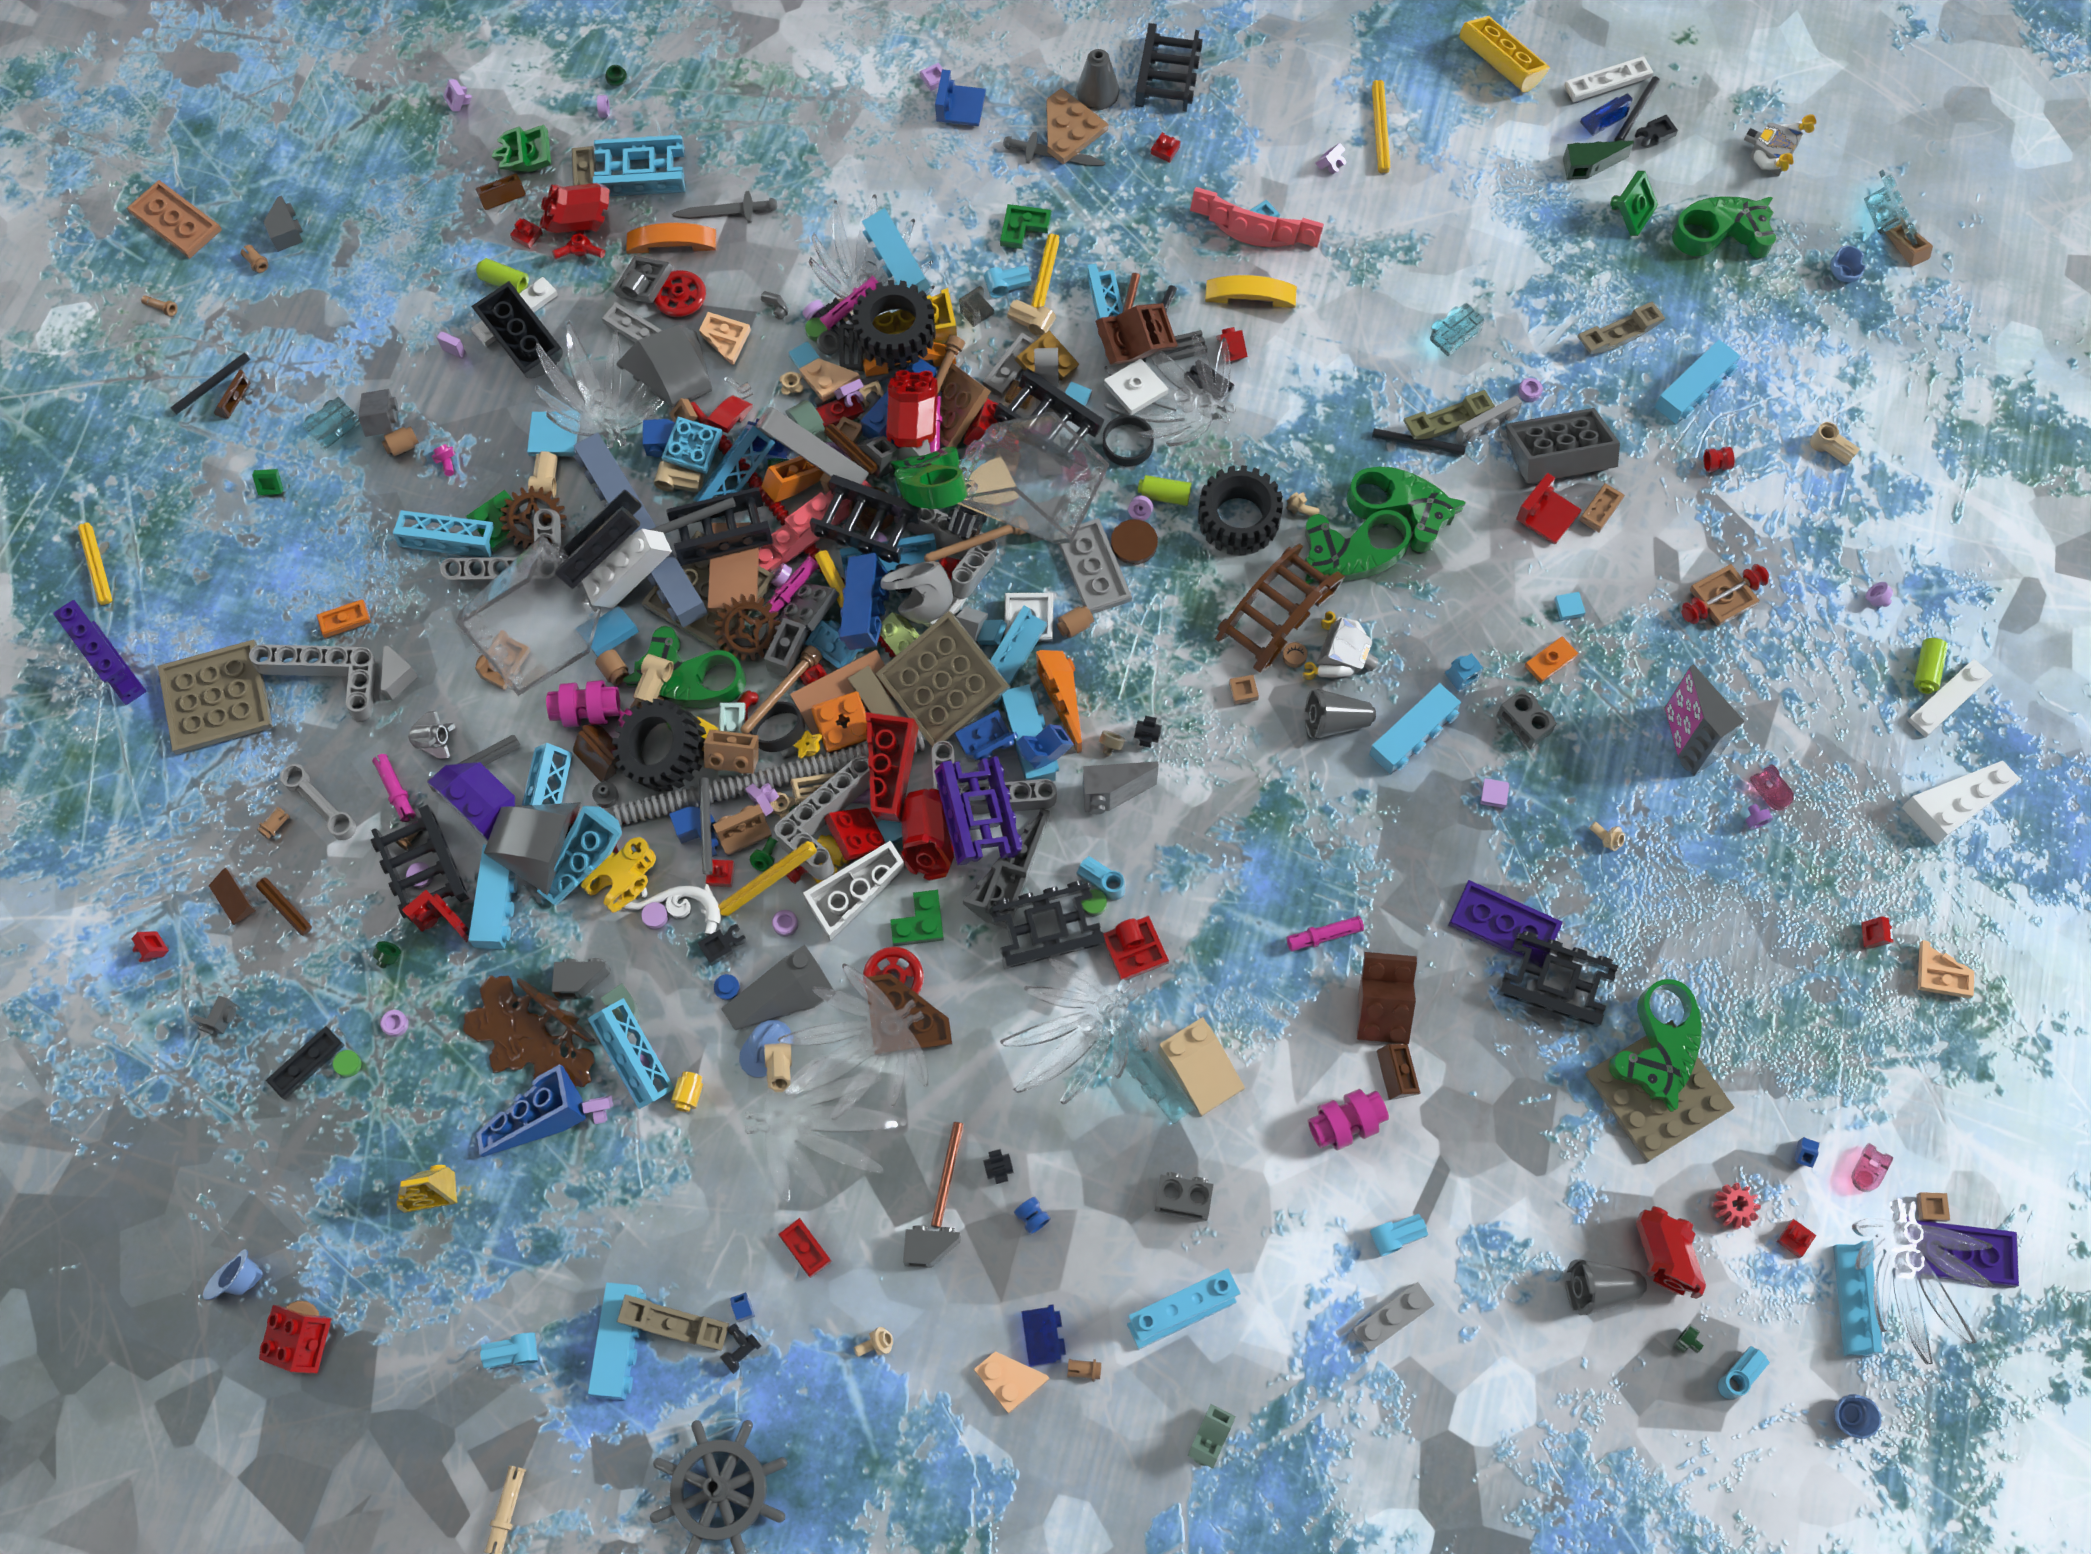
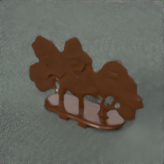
M490 975L480 987L484 1006L483 1008H474L465 1013L463 1030L465 1034L477 1042L494 1041V1048L489 1055L493 1073L502 1072L506 1068L521 1070L526 1063L531 1062L534 1064L535 1073L533 1080H535L539 1075L560 1064L564 1067L575 1087H585L587 1083H590L589 1069L595 1062L594 1053L586 1048L575 1049L572 1035L575 1034L589 1043H593L595 1040L577 1024L580 1018L573 1012L560 1009L559 1005L561 1002L555 997L541 993L531 984L520 978H517V984L527 993L525 996H516L513 992V983L509 976L495 978L493 975ZM531 998L547 1010L543 1016L529 1013L528 1007ZM514 1002H520L516 1008H513ZM552 1015L566 1026V1030L561 1036H552L545 1030V1023ZM560 1039L558 1045L553 1044V1041ZM564 1041H566L565 1046L568 1047L567 1057H562L560 1054V1047ZM572 1051L576 1053V1057L574 1059L571 1058Z

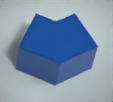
M1805 1137L1801 1138L1798 1141L1795 1152L1796 1163L1813 1168L1819 1155L1818 1148L1820 1143Z
M746 1292L730 1298L731 1307L738 1322L755 1317Z

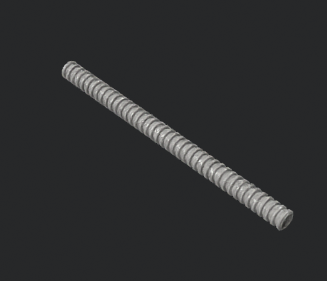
M919 730L914 753H917V750L922 752L925 748L923 736ZM864 743L862 747L856 745L854 749L849 747V750L841 749V752L838 753L836 750L834 754L827 752L825 756L819 754L817 758L811 756L809 760L804 758V761L801 762L800 760H796V763L793 764L788 762L789 765L783 763L781 767L775 765L773 769L767 767L765 771L759 769L754 774L735 775L736 778L730 776L728 780L720 779V782L714 780L712 784H709L710 804L714 803V800L721 802L723 798L729 800L731 796L736 798V795L739 794L744 796V793H747L745 788L751 784L756 785L760 789L763 785L769 783L773 789L775 785H778V787H781L783 783L789 785L791 779L827 774V772L834 773L835 770L840 771L856 757L865 756L868 758L867 743ZM699 784L696 788L690 786L688 790L682 788V791L675 790V793L672 794L667 792V795L662 793L659 794V797L653 795L651 799L645 797L643 801L637 799L635 803L629 801L627 805L621 803L619 807L614 805L613 815L618 819L620 826H622V823L628 825L630 821L636 823L638 819L644 821L646 817L652 819L654 815L660 817L662 813L668 815L670 811L673 813L678 809L681 810L686 807H699Z

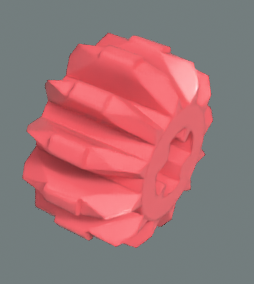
M1734 1183L1732 1187L1726 1184L1722 1187V1191L1716 1192L1715 1197L1718 1201H1715L1712 1207L1720 1209L1715 1214V1217L1720 1218L1723 1216L1725 1218L1723 1226H1728L1732 1222L1735 1230L1741 1228V1225L1748 1228L1751 1226V1221H1756L1759 1218L1755 1211L1760 1210L1761 1205L1754 1203V1200L1758 1198L1757 1194L1752 1196L1748 1194L1750 1186L1741 1189L1739 1183ZM1736 1201V1207H1733L1732 1203ZM1737 1205H1740L1741 1207L1739 1211L1736 1210Z

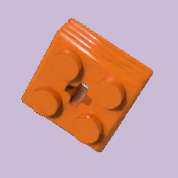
M858 691L812 706L811 711L819 734L822 735L821 740L826 753L867 741L866 714ZM839 716H842L843 719H848L849 722L846 724V728H843L841 725L837 726L836 722L839 720Z

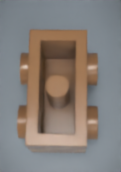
M709 730L704 742V768L717 771H735L741 774H754L759 756V735Z

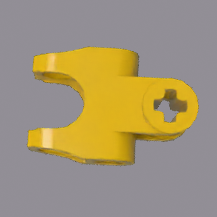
M641 837L632 838L617 854L612 851L611 855L582 881L581 887L587 894L592 896L596 895L604 887L612 885L603 903L612 913L617 912L633 901L644 890L648 882V878L644 874L654 865L656 855L649 848L645 839ZM595 878H597V880L594 882V884H593L592 886H590V885H591V882H592ZM620 896L617 902L613 904L614 900Z

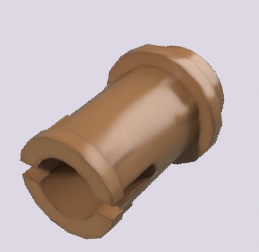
M252 245L244 246L249 253L247 254L242 249L241 255L251 264L252 270L258 273L266 271L268 260L261 256Z
M276 807L263 823H259L260 827L257 830L267 839H270L271 836L275 837V832L290 816L287 813L285 814V811L281 808Z
M1069 1359L1067 1377L1090 1378L1092 1382L1095 1379H1100L1101 1362H1096V1359H1093V1362Z

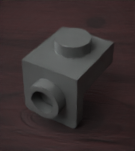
M218 995L208 1018L205 1019L194 1015L192 1021L199 1025L197 1029L208 1034H213L214 1031L224 1034L228 1023L235 1017L237 1005L228 998Z

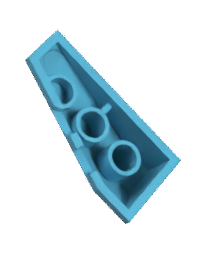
M583 806L565 838L554 868L556 874L548 896L539 889L537 892L552 904L558 905L611 855L622 835L618 819L601 807Z

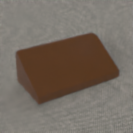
M516 173L476 188V192L485 210L526 195Z
M239 370L218 403L214 411L215 415L229 419L251 384L243 370Z
M584 725L582 731L611 760L615 769H618L616 762L619 760L613 757L612 752L618 750V747L612 744L613 738L599 725Z
M584 731L578 732L573 746V753L600 782L609 780L616 774L613 763Z
M224 868L209 884L211 891L233 925L256 911L232 872L227 868Z
M1387 1044L1378 1049L1377 1056L1388 1098L1391 1100L1421 1094L1408 1044Z

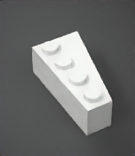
M641 529L633 533L584 578L582 583L591 604L614 608L672 552L664 533Z
M2000 761L1912 796L1902 808L1932 841L1938 845L2009 791L2020 778L2004 761Z
M889 841L803 892L805 901L830 941L904 869V861L892 842Z

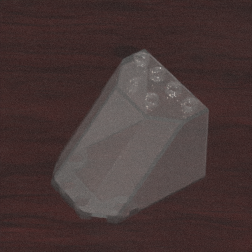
M1054 411L995 423L986 429L984 436L980 440H974L967 447L958 465V468L962 469L968 493L967 497L958 504L1054 544L1071 543L1076 538L1077 531L1087 516V510L1095 499L1096 492L1104 480L1110 464Z
M543 536L531 544L463 607L455 621L459 631L468 636L475 650L486 657L492 670L498 672L503 677L506 686L510 690H514L518 696L589 654L601 613L600 606L591 604L582 581L574 589H571L554 574L555 570L569 556L561 545L557 543L551 545L548 539Z

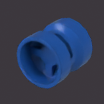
M1036 1197L1028 1199L1014 1211L1017 1218L1025 1223V1229L1029 1235L1041 1229L1051 1220L1047 1212L1041 1210L1040 1202Z

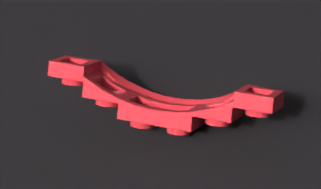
M1198 187L1194 190L1190 207L1192 212L1210 216L1209 221L1214 222L1232 238L1260 247H1282L1294 245L1298 242L1318 247L1324 227L1323 223L1302 218V220L1285 219L1252 212L1223 200L1217 196L1216 192Z
M866 480L862 483V485L872 487ZM831 490L825 495L820 492L784 519L785 525L771 534L773 544L765 545L759 549L760 567L772 572L780 564L788 563L820 539L812 533L810 520L811 518L822 520L834 496L831 494ZM842 500L831 522L832 525L838 526L850 516V500Z

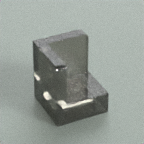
M981 286L959 299L960 312L973 327L994 314V309L984 299V289Z

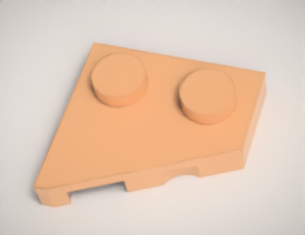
M710 312L707 313L699 329L700 335L732 365L735 364L751 331L749 324Z
M819 358L799 368L801 376L823 402L835 396L834 391L860 378L857 372Z
M1922 940L1919 943L1917 990L1968 999L1973 997L1974 971L1964 964L1957 963L1947 953L1941 954L1930 946V942Z
M996 1351L974 1369L1008 1414L1050 1380L1046 1374Z

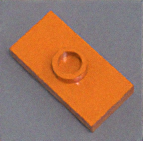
M363 599L316 615L324 638L371 623L366 603Z
M1562 636L1526 662L1525 667L1542 683L1575 659L1579 653Z

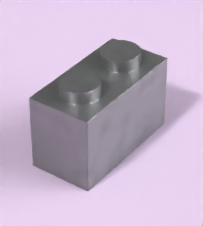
M389 389L361 393L358 418L365 437L393 432L394 423H397L395 411H398V403L396 397L391 396Z
M783 618L764 657L767 671L787 677L796 667L805 648V642L809 637L806 625Z

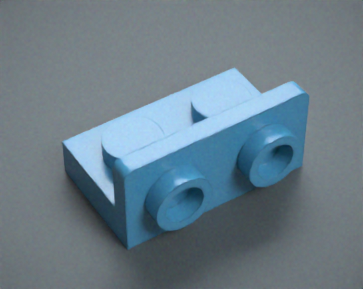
M830 619V621L821 620L805 644L818 649L822 657L838 669L851 663L858 651H864L865 648L849 650L844 642L840 640L838 629L841 627V624L833 619Z

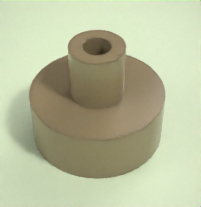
M1102 731L1099 742L1105 745L1103 753L1111 756L1114 749L1122 750L1125 738L1111 731Z

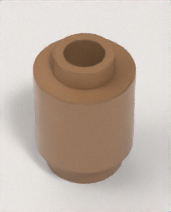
M411 426L408 428L402 427L384 435L386 440L382 441L387 454L393 453L394 457L415 448L414 445L419 444Z
M1078 606L1058 617L1059 623H1057V628L1062 636L1072 638L1090 628V624L1094 623V618L1086 606Z
M614 649L605 651L595 661L596 666L606 680L614 686L624 683L623 679L629 675L628 667Z

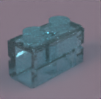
M1464 303L1461 307L1455 306L1444 320L1438 319L1432 325L1430 341L1439 347L1446 356H1450L1482 331L1485 320L1468 303Z
M338 396L334 400L327 401L317 413L308 415L305 422L301 425L308 436L324 451L359 425L360 421L354 411Z

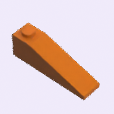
M799 456L769 466L761 487L776 503L793 497L819 482L824 472Z

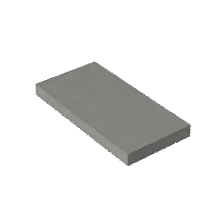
M1099 518L1055 532L1056 541L1083 606H1086L1092 614L1132 601V595Z

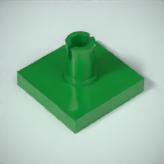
M1637 171L1621 196L1614 195L1610 202L1612 210H1620L1630 236H1638L1658 206L1646 171Z

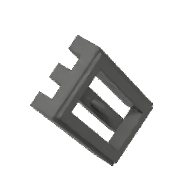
M1202 330L1174 336L1178 347L1172 350L1160 351L1163 363L1206 354L1208 348L1205 345V339L1202 337ZM1200 345V347L1187 349L1189 347ZM1178 350V352L1166 354L1167 352Z

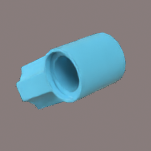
M1026 265L1007 270L995 267L984 273V279L992 298H1000L1005 296L1009 290L1031 285L1030 272Z
M1090 856L1082 861L1076 872L1077 876L1102 891L1110 900H1119L1124 896L1125 881L1120 872L1110 870ZM1112 882L1120 884L1116 889L1107 887Z
M1420 1214L1393 1224L1388 1222L1370 1230L1380 1257L1396 1252L1403 1248L1402 1246L1428 1236L1426 1224Z
M535 1333L516 1334L508 1340L482 1344L480 1355L483 1368L490 1369L510 1364L520 1366L538 1362Z
M1752 1346L1748 1347L1727 1374L1720 1378L1718 1382L1720 1394L1726 1399L1734 1400L1749 1392L1751 1385L1769 1365L1770 1362L1767 1356L1759 1349ZM1730 1378L1738 1383L1739 1391L1731 1388Z

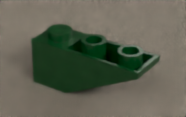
M1619 140L1613 142L1598 141L1594 143L1567 144L1563 156L1566 179H1588L1629 157L1634 141Z

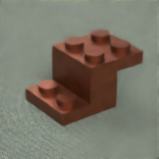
M1163 303L1136 305L1117 316L1102 317L1095 321L1098 334L1105 349V355L1110 365L1135 362L1158 351L1172 350L1178 347Z
M1364 952L1358 993L1360 1013L1357 1040L1409 1044L1416 1004L1414 979L1417 956Z

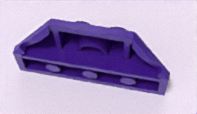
M480 762L445 765L427 782L486 841L490 838L501 807L515 806V796Z

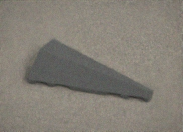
M1042 808L1032 823L1025 827L1024 832L1020 835L1022 850L1014 858H1008V856L1006 858L999 857L987 875L980 879L974 890L964 898L963 905L983 921L993 924L989 909L994 906L995 901L1009 899V902L1019 900L1018 896L1022 895L1050 815L1049 810ZM1017 909L1002 912L1000 916L1011 913L1013 920ZM1006 922L993 924L1007 929Z

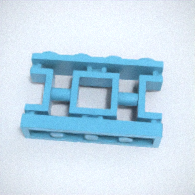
M681 135L594 140L596 161L605 162V171L594 172L593 183H599L609 188V197L685 192L683 167H674L673 158L684 157L685 147ZM656 154H667V158L656 159ZM623 156V161H612V157ZM649 159V169L630 170V160ZM667 167V172L656 173V168ZM623 170V175H612V171Z

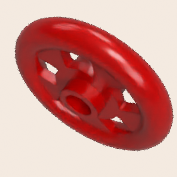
M684 270L672 271L653 302L659 311L668 316H688L696 312L703 305L706 298V287L702 279L692 272ZM682 279V283L672 284V281ZM693 283L696 289L690 291L688 285ZM663 289H668L667 296L661 295ZM690 297L693 298L694 301L690 305L684 303ZM669 302L676 303V308L668 306Z
M886 947L877 951L868 959L862 978L866 993L865 977L891 973L898 974V980L903 984L906 982V976L913 977L914 980L910 989L917 994L920 993L924 982L923 968L918 958L909 950L901 947ZM887 958L890 965L880 970L877 964ZM900 958L909 963L906 970L896 965Z

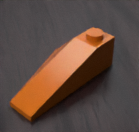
M1039 650L1036 652L1037 674L1070 740L1073 742L1076 752L1080 753L1082 752V739L1073 674L1076 671L1071 658H1066L1063 651Z

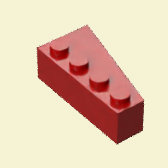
M865 712L869 752L871 812L876 819L901 822V812L905 802L919 727L913 718Z

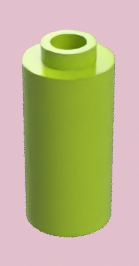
M488 258L480 261L476 267L478 278L495 286L501 287L510 281L518 293L524 291L528 286L529 276L527 273Z
M1145 475L1144 479L1139 480L1137 493H1141V496H1145L1150 500L1188 506L1192 483Z
M1926 638L1922 641L1914 680V687L1921 693L1931 694L1940 688L1948 643L1942 639Z

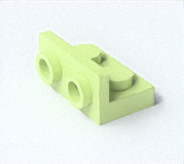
M892 612L881 622L880 635L896 655L920 636L902 615Z

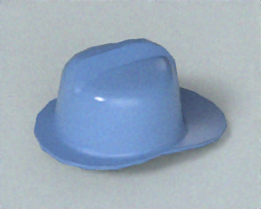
M768 1020L759 1024L740 1051L739 1062L742 1069L753 1077L767 1076L764 1044L791 1043L792 1045L793 1035L790 1028L778 1020Z
M247 1249L242 1250L210 1278L203 1291V1298L205 1300H212L223 1292L243 1295L262 1278L263 1272L248 1258Z

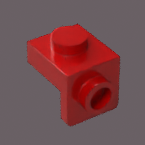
M1235 327L1222 329V334L1216 336L1217 340L1220 341L1224 362L1248 357L1242 330L1235 331Z

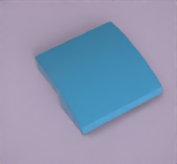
M617 606L577 632L589 649L591 648L595 655L599 657L605 651L613 649L639 631L627 614Z

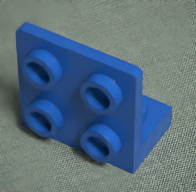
M942 69L935 102L936 122L979 126L986 89L955 85V80L951 79V70Z

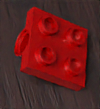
M868 807L831 812L824 818L845 860L862 858L886 844Z
M1149 916L1138 920L1135 918L1125 920L1119 923L1115 929L1103 933L1106 948L1121 982L1169 964V959Z

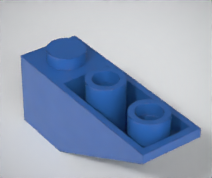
M668 419L643 420V447L647 456L661 457L663 455L675 422Z

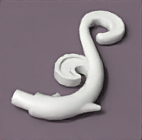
M708 884L705 885V889L695 886L669 888L638 903L630 902L624 906L628 910H640L649 903L666 901V909L674 918H684L690 913V903L687 899H684L681 904L677 902L680 898L690 897L700 901L705 909L701 910L706 916L705 935L713 934L716 931L717 925H720L721 920L719 904ZM646 887L641 892L642 898L647 896Z

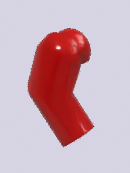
M750 690L743 692L736 702L746 704L745 722L748 720V707L750 704L755 705L759 701L758 694Z

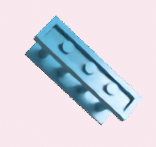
M1229 1268L1128 1315L1131 1322L1127 1323V1326L1138 1350L1236 1304L1235 1297L1241 1293Z

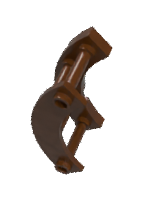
M1301 544L1293 548L1288 547L1282 556L1252 586L1229 618L1222 620L1217 628L1219 633L1215 640L1219 642L1229 636L1255 655L1257 661L1253 668L1259 673L1271 667L1287 644L1284 638L1293 628L1298 630L1311 613L1308 610L1314 605L1319 607L1332 597L1345 578L1338 571L1331 576L1328 574L1325 576L1298 555L1303 548ZM1294 564L1320 583L1319 586H1310L1287 568ZM1280 575L1305 593L1306 598L1300 605L1298 603L1294 604L1269 586L1270 582ZM1261 592L1289 612V618L1283 625H1276L1251 606ZM1244 613L1271 632L1273 638L1266 648H1261L1234 628Z

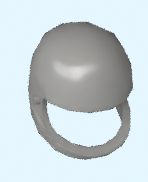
M929 561L912 564L890 572L881 579L882 589L912 588L911 595L901 603L898 612L904 618L917 624L930 623L942 617L950 608L953 600L951 582L945 569L939 562Z

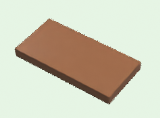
M160 180L126 208L131 215L189 259L222 230L219 224Z
M751 522L736 523L739 528L751 525ZM712 523L714 534L728 530L726 523ZM759 547L710 559L709 612H725L726 609L723 607V603L731 606V597L739 602L740 594H743L746 600L749 599L750 594H754L755 602H757ZM744 609V611H757L755 609Z
M877 650L790 694L812 735L819 734L811 711L812 706L855 692L848 678L868 665L889 697H893L876 675L885 666ZM839 716L836 724L839 725L848 719H843L842 716Z

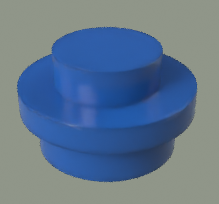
M722 975L714 983V992L722 1000L733 999L740 990L739 982L733 975Z

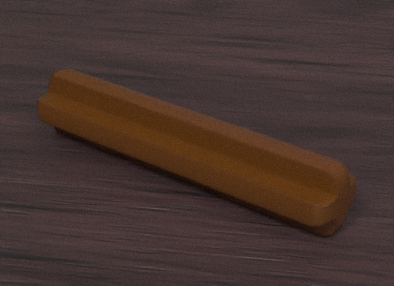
M829 424L825 428L824 433L858 466L869 473L868 475H872L878 469L876 463L834 424Z
M264 877L256 883L257 889L300 935L304 936L311 931L312 926L267 878Z

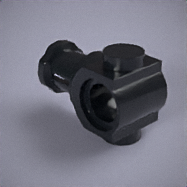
M959 505L955 509H951L947 516V522L950 523L948 530L968 539L978 535L987 520L988 515L985 508L981 505L973 507Z

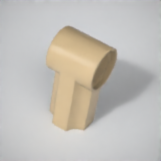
M1017 299L1013 300L1007 313L1008 319L1028 327L1029 331L1038 337L1045 334L1056 320V315L1051 309L1044 306L1037 309Z
M1831 422L1822 423L1810 438V445L1814 450L1819 452L1826 451L1846 466L1860 450L1856 445L1841 436L1838 427Z
M546 451L536 454L534 473L528 481V493L530 486L534 487L535 492H538L539 488L543 487L544 495L552 491V498H555L557 490L555 474L558 461L556 455Z
M661 461L653 484L656 488L669 492L675 488L698 493L703 486L704 475L701 472L680 468L678 465Z
M648 654L642 662V676L633 698L640 702L648 700L653 703V699H657L663 683L667 682L673 673V662Z
M791 1043L764 1044L768 1088L774 1090V1092H784L785 1089L791 1087Z

